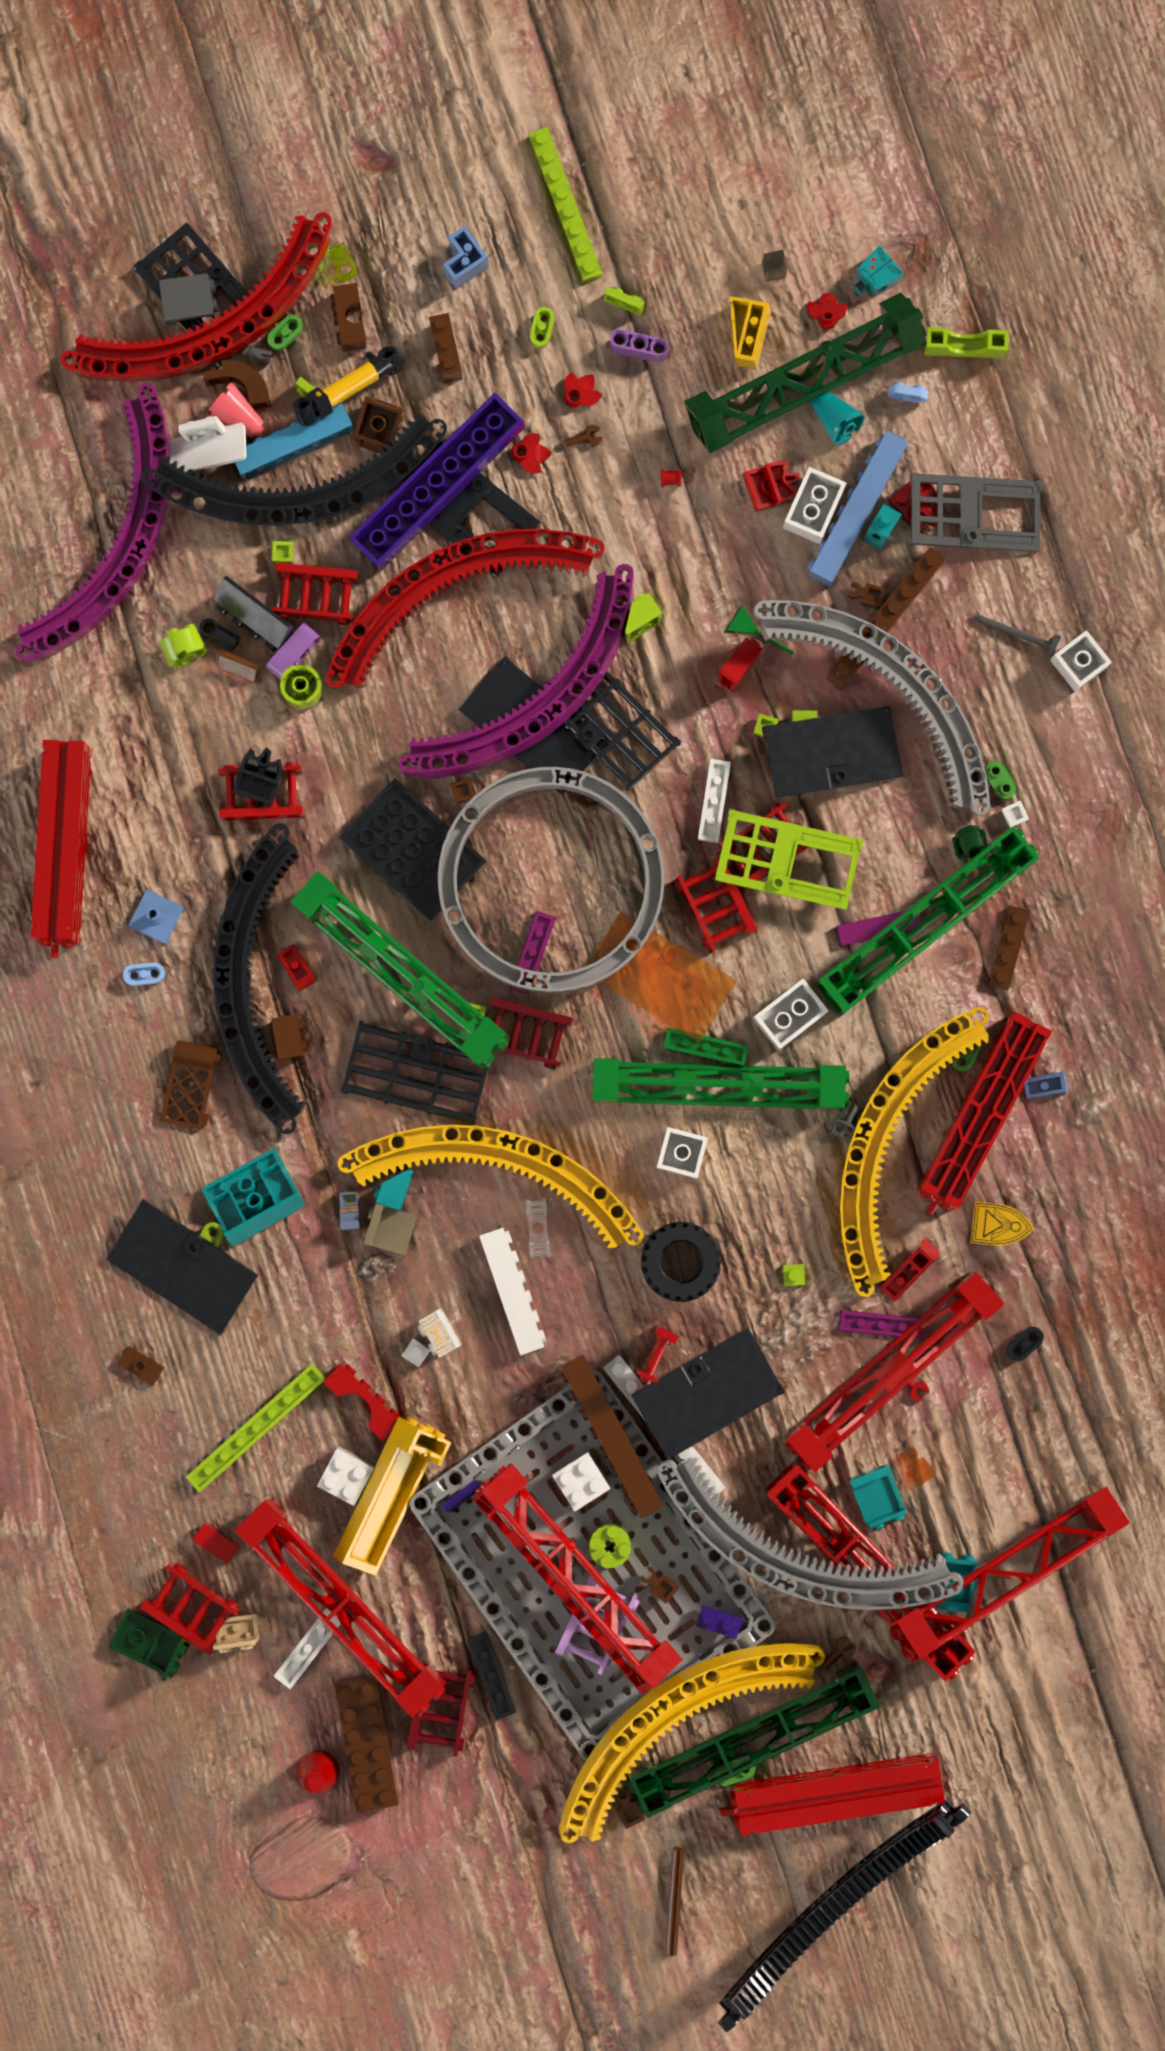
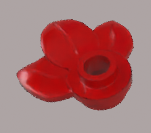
M827 292L821 296L819 302H808L807 311L811 318L818 320L821 328L830 330L836 326L839 319L846 316L847 304H837L836 297L832 293Z
M572 372L566 376L564 380V388L566 390L564 402L568 407L592 406L601 399L602 394L594 390L595 379L593 374L585 375L579 379ZM576 396L578 400L572 401L570 398Z
M537 433L526 435L522 442L514 444L511 448L512 459L521 463L523 469L532 474L540 473L541 467L539 463L546 461L552 454L547 447L539 444L540 434ZM522 450L525 452V454L523 456H519L517 452Z

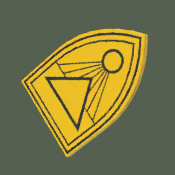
M975 1201L971 1243L994 1246L1010 1245L1021 1241L1035 1229L1021 1212L1010 1206Z

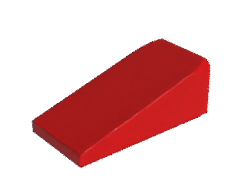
M294 944L277 954V957L299 991L304 990L317 981Z
M208 1522L202 1525L192 1541L227 1564L240 1547Z

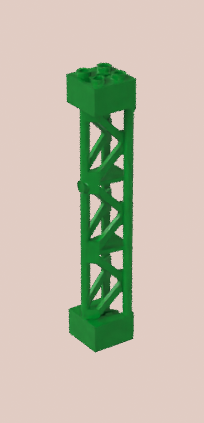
M1012 826L818 980L815 985L840 1016L844 1015L864 997L1039 859V853L1032 844L1029 845L1025 841L1024 833L1019 828L1016 829ZM991 852V853L993 854V855H991V856H989V857H987V858L981 860V859H982L983 857H985L988 853ZM988 863L990 864L989 868L956 893L955 889L974 870ZM994 873L998 874L985 889L966 901L962 900ZM1007 873H1009V875L1005 879L998 883ZM961 876L950 888L948 887L949 884ZM943 890V894L941 896L929 901L940 891ZM972 902H974V903H973L971 906H969L967 909L965 908L967 905H969V904H971ZM936 904L939 905L920 924L906 934L904 933V930L921 912ZM956 912H957V913L962 912V913L959 914L956 918H954L951 922H949V921L951 920V918L956 914ZM944 913L947 915L935 929L918 940L911 941V939ZM908 918L898 929L896 928V926ZM892 930L891 936L877 943V941H879L882 937H884ZM922 942H924V943H923L922 945H920L917 949H915V950L913 949V948L916 947L917 945H919V944H921ZM887 944V949L853 974L852 971L868 954ZM905 953H910L898 964H896L905 955ZM892 954L895 955L893 960L882 971L863 983L859 982ZM852 961H854L852 965L843 973L842 969L845 968ZM871 984V985H870L869 987H867L864 991H862V992L859 991V990L863 989L864 987H866L867 985Z
M319 871L313 875L290 901L300 913L480 1069L484 1066L486 1068L489 1067L495 1059L493 1057L497 1051L502 1052L508 1045L507 1040L509 1037L506 1032L488 1017L485 1018L347 899ZM339 906L358 920L370 935L367 936L335 907ZM330 914L356 936L362 944L358 945L344 937L330 921L328 915ZM320 917L329 926L331 930H329L323 923L319 921ZM373 929H375L384 938L379 937V935ZM353 949L365 954V960L361 956H359ZM385 950H390L409 964L420 978L417 979ZM378 957L408 981L412 987L408 988L395 981L378 962ZM371 962L382 973V975L370 965ZM424 973H426L434 981L429 980ZM401 991L409 994L412 997H415V1003L411 1001ZM438 992L455 1004L469 1018L470 1022L464 1020L435 993ZM430 1000L460 1026L462 1031L459 1032L445 1024L427 1002ZM422 1005L424 1009L430 1014V1016L426 1014L419 1006ZM475 1017L478 1018L482 1023L480 1024V1023L475 1019ZM451 1034L462 1039L465 1042L461 1044Z
M594 1058L592 1103L842 1110L846 1104H849V1092H845V1086L849 1083V1071H846V1066L820 1065L817 1068L619 1062V1059ZM619 1067L633 1068V1069H621V1070H619ZM629 1073L673 1074L675 1078L629 1076ZM802 1073H817V1075H813V1074H802ZM696 1075L740 1076L742 1080L696 1078ZM763 1077L806 1078L809 1079V1082L763 1080ZM629 1085L675 1086V1090L646 1093L630 1089ZM696 1087L742 1088V1091L724 1095H713L696 1091ZM763 1089L809 1090V1092L804 1095L779 1097L763 1093ZM618 1090L621 1093L638 1097H618ZM682 1094V1099L662 1098ZM687 1094H688V1095H692V1096H696V1097H700V1098H705L706 1100H704V1099H686V1096H687ZM754 1096H755V1097H759V1098H763V1099H767V1100H771V1101H752V1100H753V1098H754ZM748 1097V1101L729 1100ZM817 1098L816 1103L795 1102Z

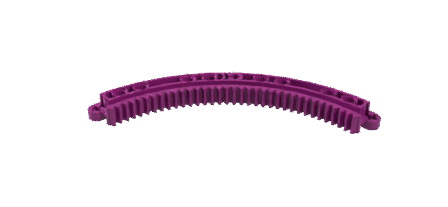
M143 383L139 386L137 391L139 398L132 401L126 399L122 404L127 417L126 420L129 424L128 428L131 432V445L133 447L131 452L134 455L132 457L134 472L131 475L134 480H131L130 483L133 487L129 489L132 495L128 496L131 503H126L129 511H124L127 518H122L121 521L124 526L118 527L121 533L115 534L118 540H112L115 547H108L111 554H104L106 561L100 560L102 567H95L97 574H89L92 580L85 579L86 586L79 585L80 592L73 591L75 597L72 598L68 595V602L60 601L62 607L59 608L55 605V612L47 610V617L40 614V621L33 618V624L26 621L25 628L21 624L18 625V634L21 636L23 643L18 645L16 655L25 663L39 658L44 660L61 652L82 639L103 622L127 596L153 554L164 524L169 500L162 497L161 500L154 501V496L158 493L142 483L141 475L148 468L156 470L161 461L170 456V440L162 405L156 389L150 383ZM147 389L149 390V392H151L150 396L152 400L148 401L147 397L144 395L145 390ZM161 419L158 425H152L153 420ZM159 442L165 443L163 448H155ZM146 473V482L150 483L152 481L156 483L154 488L157 489L158 483L163 478L160 477L159 480H156L154 478L155 473ZM156 517L157 522L155 524H148L150 518ZM144 545L146 546L145 549L142 548L141 550H139V547H143ZM127 569H133L131 576H124V572ZM112 589H119L116 596L109 595ZM73 625H79L77 632H70ZM52 638H58L56 645H49ZM32 645H34L35 650L38 652L35 654L31 651L28 657L21 655L24 653L25 648L33 650Z
M621 564L616 568L615 576H607L606 572L596 575L597 589L594 591L596 597H593L594 604H591L592 611L589 612L590 619L586 620L587 626L583 627L585 633L580 634L581 640H577L578 647H573L574 654L569 653L570 660H564L566 667L560 666L561 673H554L556 679H549L551 685L544 684V691L537 690L539 696L532 694L533 701L526 699V706L519 704V711L513 708L512 715L506 712L505 719L499 716L497 723L490 720L491 726L483 723V729L476 726L475 732H472L469 728L466 735L463 731H460L459 737L452 733V737L449 739L447 734H445L443 740L436 736L435 741L428 737L427 742L424 741L423 737L420 738L419 742L413 737L409 743L410 755L402 757L399 761V768L406 776H420L421 779H435L466 774L486 768L523 752L543 740L566 722L595 690L616 656L626 631L633 603L634 572L632 567L628 564ZM623 571L628 573L626 575V582L622 579L621 574H623ZM620 601L626 602V604L623 606L617 605V603ZM615 623L620 624L618 628H611ZM590 670H597V673L594 675L588 674ZM576 689L583 690L580 694L573 693ZM534 727L540 728L535 733L530 732V730ZM518 740L516 745H509L510 741ZM461 759H468L465 764H458ZM418 761L419 770L415 766H410V769L407 770L404 765H408V762H411L412 765H417ZM437 763H443L441 768H434Z

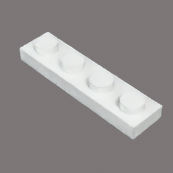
M710 759L698 841L718 844L731 762Z
M327 1608L323 1611L326 1617L332 1612ZM337 1615L330 1620L337 1628L341 1624ZM319 1618L274 1675L276 1679L289 1689L293 1687L333 1635Z

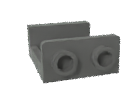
M207 273L159 280L164 319L168 326L176 325V321L203 317L216 319L215 312H219L216 299L213 300L212 293L216 292L214 279H210Z

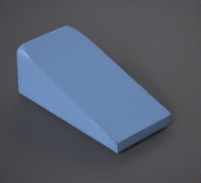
M1065 1072L1028 1078L1023 1086L1026 1100L1069 1092Z

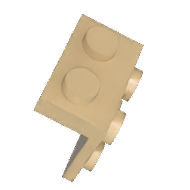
M257 1613L228 1617L216 1635L217 1641L213 1644V1650L225 1653L232 1651L231 1649L234 1647H240V1650L253 1648V1645L260 1639Z

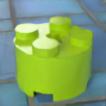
M193 623L181 630L173 628L167 631V637L158 642L169 666H172L174 669L189 665L190 660L196 656L200 659L207 652Z
M292 665L282 674L280 679L281 693L289 705L296 709L307 710L319 702L322 697L323 686L315 669L308 665ZM298 685H304L305 688L303 690H299Z
M611 1523L598 1526L592 1532L589 1539V1552L592 1559L604 1568H615L622 1565L628 1559L631 1552V1541L622 1526ZM606 1541H610V1543L615 1542L613 1550L605 1549Z

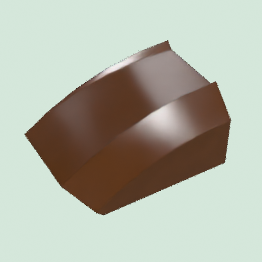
M365 397L353 434L354 441L360 447L379 453L380 449L386 452L385 445L392 446L391 439L396 440L397 438L396 434L399 433L406 409L377 398Z

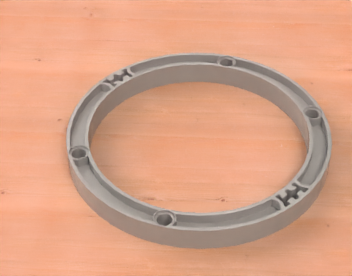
M538 767L512 773L498 779L476 794L464 806L450 827L442 847L438 868V891L443 915L453 938L466 956L481 970L504 984L521 990L546 994L566 993L591 987L606 980L626 966L643 947L655 926L661 909L665 883L663 859L657 838L646 817L635 803L618 788L597 776L562 767ZM556 773L559 774L558 783H556ZM566 775H570L571 780L569 781V783H565V779L562 778H566ZM577 777H581L578 786H575ZM540 789H560L580 793L598 801L611 810L633 836L644 868L645 887L641 910L635 924L625 939L613 951L597 962L573 971L545 973L523 969L510 964L491 952L478 939L467 923L457 891V873L460 856L470 833L478 822L489 811L505 800L518 794ZM467 811H475L477 813L476 818L472 820L465 817ZM647 839L651 840L653 847L646 849L643 847L642 842ZM453 911L458 912L460 918L457 921H451L448 918L449 913ZM630 940L636 942L637 949L633 951L628 950L626 942ZM524 974H527L526 980H532L533 977H537L538 982H543V977L547 978V989L542 988L543 984H536V987H532V983L526 981L525 985H521Z

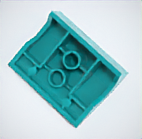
M275 1148L201 1188L224 1231L225 1238L232 1247L306 1206Z

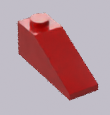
M924 1238L885 1280L880 1289L895 1302L934 1263L940 1251Z

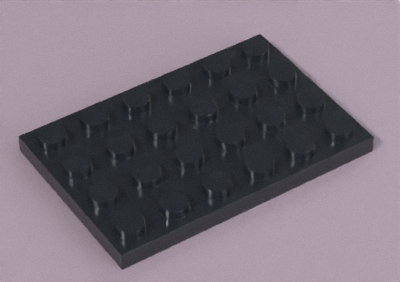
M394 778L339 839L430 922L440 913L442 908L438 891L439 859L450 827L402 783ZM467 842L462 850L458 865V892L486 863V860Z

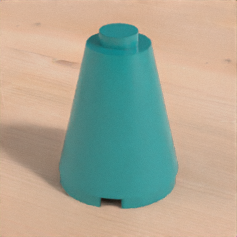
M831 392L811 400V405L829 438L836 445L849 441L852 438L850 434L854 430L858 432L864 424L865 416L861 411Z

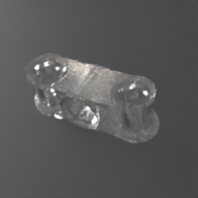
M546 1197L542 1198V1200L534 1201L525 1199L530 1260L541 1256L551 1258L546 1217ZM535 1223H541L544 1226L541 1234H535L532 1231V1226Z

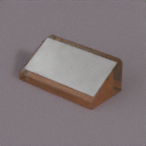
M223 650L219 652L217 665L219 670L252 683L256 682L260 673L258 664Z

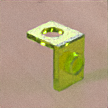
M344 242L327 249L326 253L335 268L340 282L358 275L351 253ZM345 264L351 266V271L348 274L340 272L341 267Z

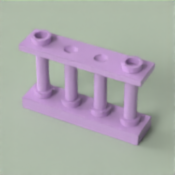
M589 1576L586 1586L599 1587L592 1577ZM633 1592L631 1599L617 1593L627 1606L635 1612L639 1601L636 1600L637 1594ZM584 1597V1599H585V1600L591 1605V1607L593 1608L594 1605H592V1602L589 1601L590 1598ZM576 1604L579 1607V1609L582 1612H584L582 1608L578 1604ZM599 1609L597 1614L604 1620L605 1610ZM572 1614L555 1649V1653L563 1656L565 1651L568 1653L571 1651L600 1665L597 1673L602 1675L603 1670L608 1671L612 1659L609 1658L610 1656L605 1653L604 1657H601L573 1643L574 1641L571 1640L574 1632H581L591 1638L593 1637ZM624 1614L622 1618L618 1617V1636H620L627 1620Z

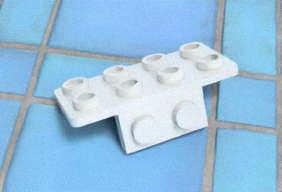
M210 416L202 420L189 421L179 425V433L182 437L173 438L169 441L170 463L178 461V468L185 465V472L189 469H193L192 472L242 461L246 458L245 425L237 423L224 426L217 416Z

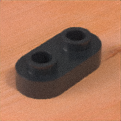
M1033 1326L1024 1329L1007 1345L1006 1354L1008 1358L1013 1361L1024 1360L1042 1344L1044 1340L1043 1332ZM1030 1333L1035 1334V1339L1033 1341L1029 1340ZM1014 1347L1020 1349L1019 1354L1015 1355L1013 1353Z

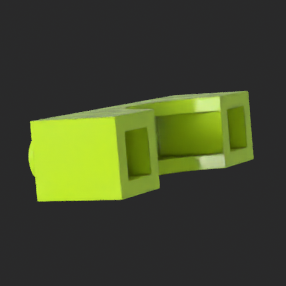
M927 327L924 355L1004 359L1008 352L1009 330H987L983 333L967 335L954 333L948 328Z

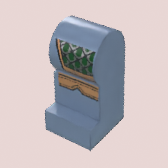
M357 1191L340 1192V1229H361Z

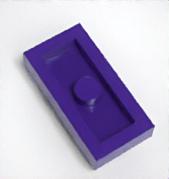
M702 1605L696 1627L737 1640L743 1618Z

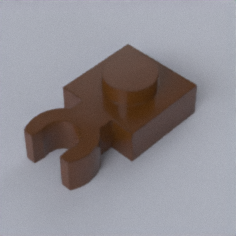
M857 582L851 583L850 587L855 588L857 593L849 592L848 598H862L861 605L875 609L881 608L886 588L866 583L865 588H862Z
M648 1566L647 1570L652 1573V1576L647 1579L641 1575L640 1578L646 1584L651 1583L652 1586L649 1591L666 1604L678 1590L679 1586L663 1573L658 1578L655 1570Z
M626 1786L624 1787L625 1797L621 1798L618 1795H614L617 1802L622 1804L617 1807V1810L627 1829L644 1821L645 1817L640 1813L636 1799L630 1801V1790Z

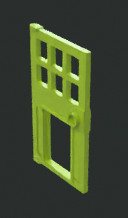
M730 809L715 881L847 910L858 857L864 839ZM737 821L755 824L752 838L734 834ZM760 826L778 830L775 843L757 839ZM732 840L750 844L747 858L730 854ZM756 845L774 849L771 863L753 859ZM797 845L851 856L845 889L840 890L791 879L790 876ZM728 860L746 863L743 877L725 873ZM751 865L769 869L766 883L749 879Z

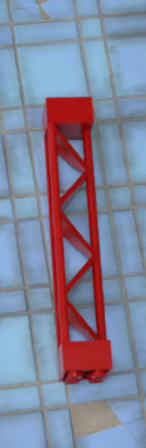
M1106 1486L1092 1493L1060 1516L963 1577V1588L978 1579L965 1618L925 1613L947 1599L944 1598L922 1604L888 1625L890 1627L889 1633L894 1641L900 1643L902 1647L900 1649L906 1660L910 1659L911 1663L918 1661L1121 1530L1130 1522ZM1080 1513L1091 1530L1062 1527L1060 1525ZM1053 1532L1086 1539L1085 1542L1047 1566ZM1044 1536L1032 1574L993 1569ZM987 1575L1021 1582L980 1609ZM958 1581L952 1584L954 1588L957 1587ZM926 1620L955 1626L936 1637Z

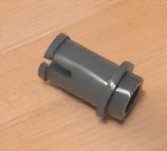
M255 345L247 346L245 358H249V361L253 359L270 364L271 359L268 357H272V351L256 348Z

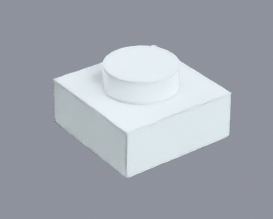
M1021 801L1001 809L1009 829L1012 826L1029 820Z
M413 1338L402 1354V1357L419 1368L430 1352V1349Z

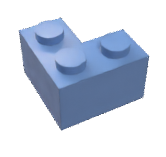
M465 225L448 236L449 246L456 256L443 264L444 274L455 289L489 267L488 257Z

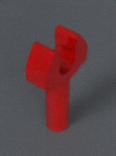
M912 1380L907 1384L910 1388L909 1397L913 1400L922 1401L916 1394L918 1388H922L924 1392L929 1394L928 1385L924 1381L915 1382Z

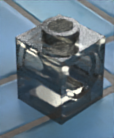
M783 250L763 254L762 267L766 282L786 278L788 267Z

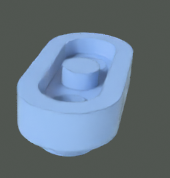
M894 382L893 385L888 386L887 396L897 400L924 403L927 402L929 392L920 385L910 387L900 382Z
M155 962L129 965L123 971L124 981L131 986L158 984L165 978L164 967ZM154 970L159 972L157 977H152ZM132 973H138L137 979L131 978Z

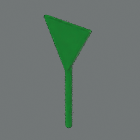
M742 605L726 631L754 633L763 637L762 632L757 629ZM772 638L768 640L789 654H794V651L778 641H773Z

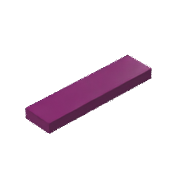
M905 911L837 925L840 945L845 946L870 940ZM919 915L909 924L904 932L911 931L921 923ZM908 918L896 926V928L898 929ZM891 930L888 934H886L884 937L890 936L892 930Z
M536 911L517 965L518 967L538 971L556 917ZM524 974L521 985H525V981L531 982L533 985L535 977L532 980H526L527 974ZM512 986L509 987V989L526 995L530 994V991L517 989Z
M840 1310L839 1331L898 1337L912 1323L918 1321L919 1318ZM923 1329L915 1339L923 1338Z

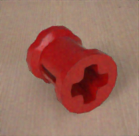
M678 468L677 471L660 470L661 488H664L665 485H678V487H681V468Z

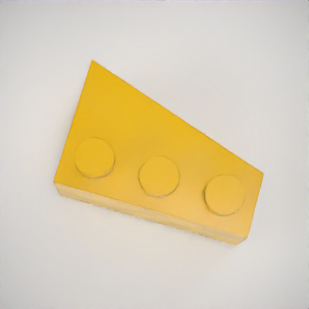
M729 296L736 364L738 367L757 370L771 314L769 303Z

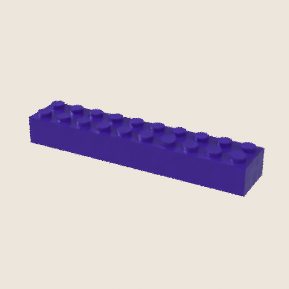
M494 392L349 537L351 542L382 571L525 428L524 421Z

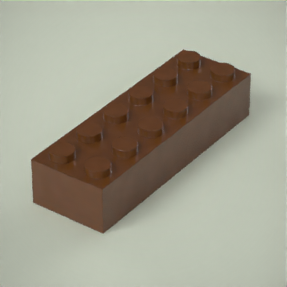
M372 1674L337 1680L334 1685L356 1813L398 1806L400 1797L380 1683Z

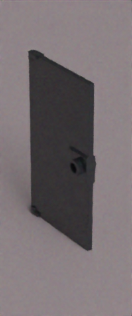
M504 656L458 710L480 729H483V723L491 726L490 720L497 723L499 716L505 719L506 712L512 715L513 708L519 711V704L526 706L525 700L533 701L531 695H537V690H542L543 687ZM573 713L569 718L572 720L576 715ZM580 719L576 725L582 729L586 723ZM562 724L543 740L514 757L529 769L562 767L584 771L596 755L592 751L588 752L574 738V734ZM534 727L530 730V732L535 733L540 728ZM603 738L597 746L602 750L609 741ZM518 740L510 741L509 745H516ZM556 773V783H558L559 774ZM566 775V778H562L565 779V783H569V781L571 780L570 775ZM555 789V790H556L558 793H560L562 796H563V794L567 791V790Z
M890 706L762 726L776 798L903 777Z
M144 1199L106 1258L107 1261L219 1335H222L259 1275Z
M746 1328L659 1378L657 1383L652 1382L651 1385L645 1386L631 1394L666 1459L671 1460L674 1456L744 1415L785 1393V1390L778 1381L749 1328Z

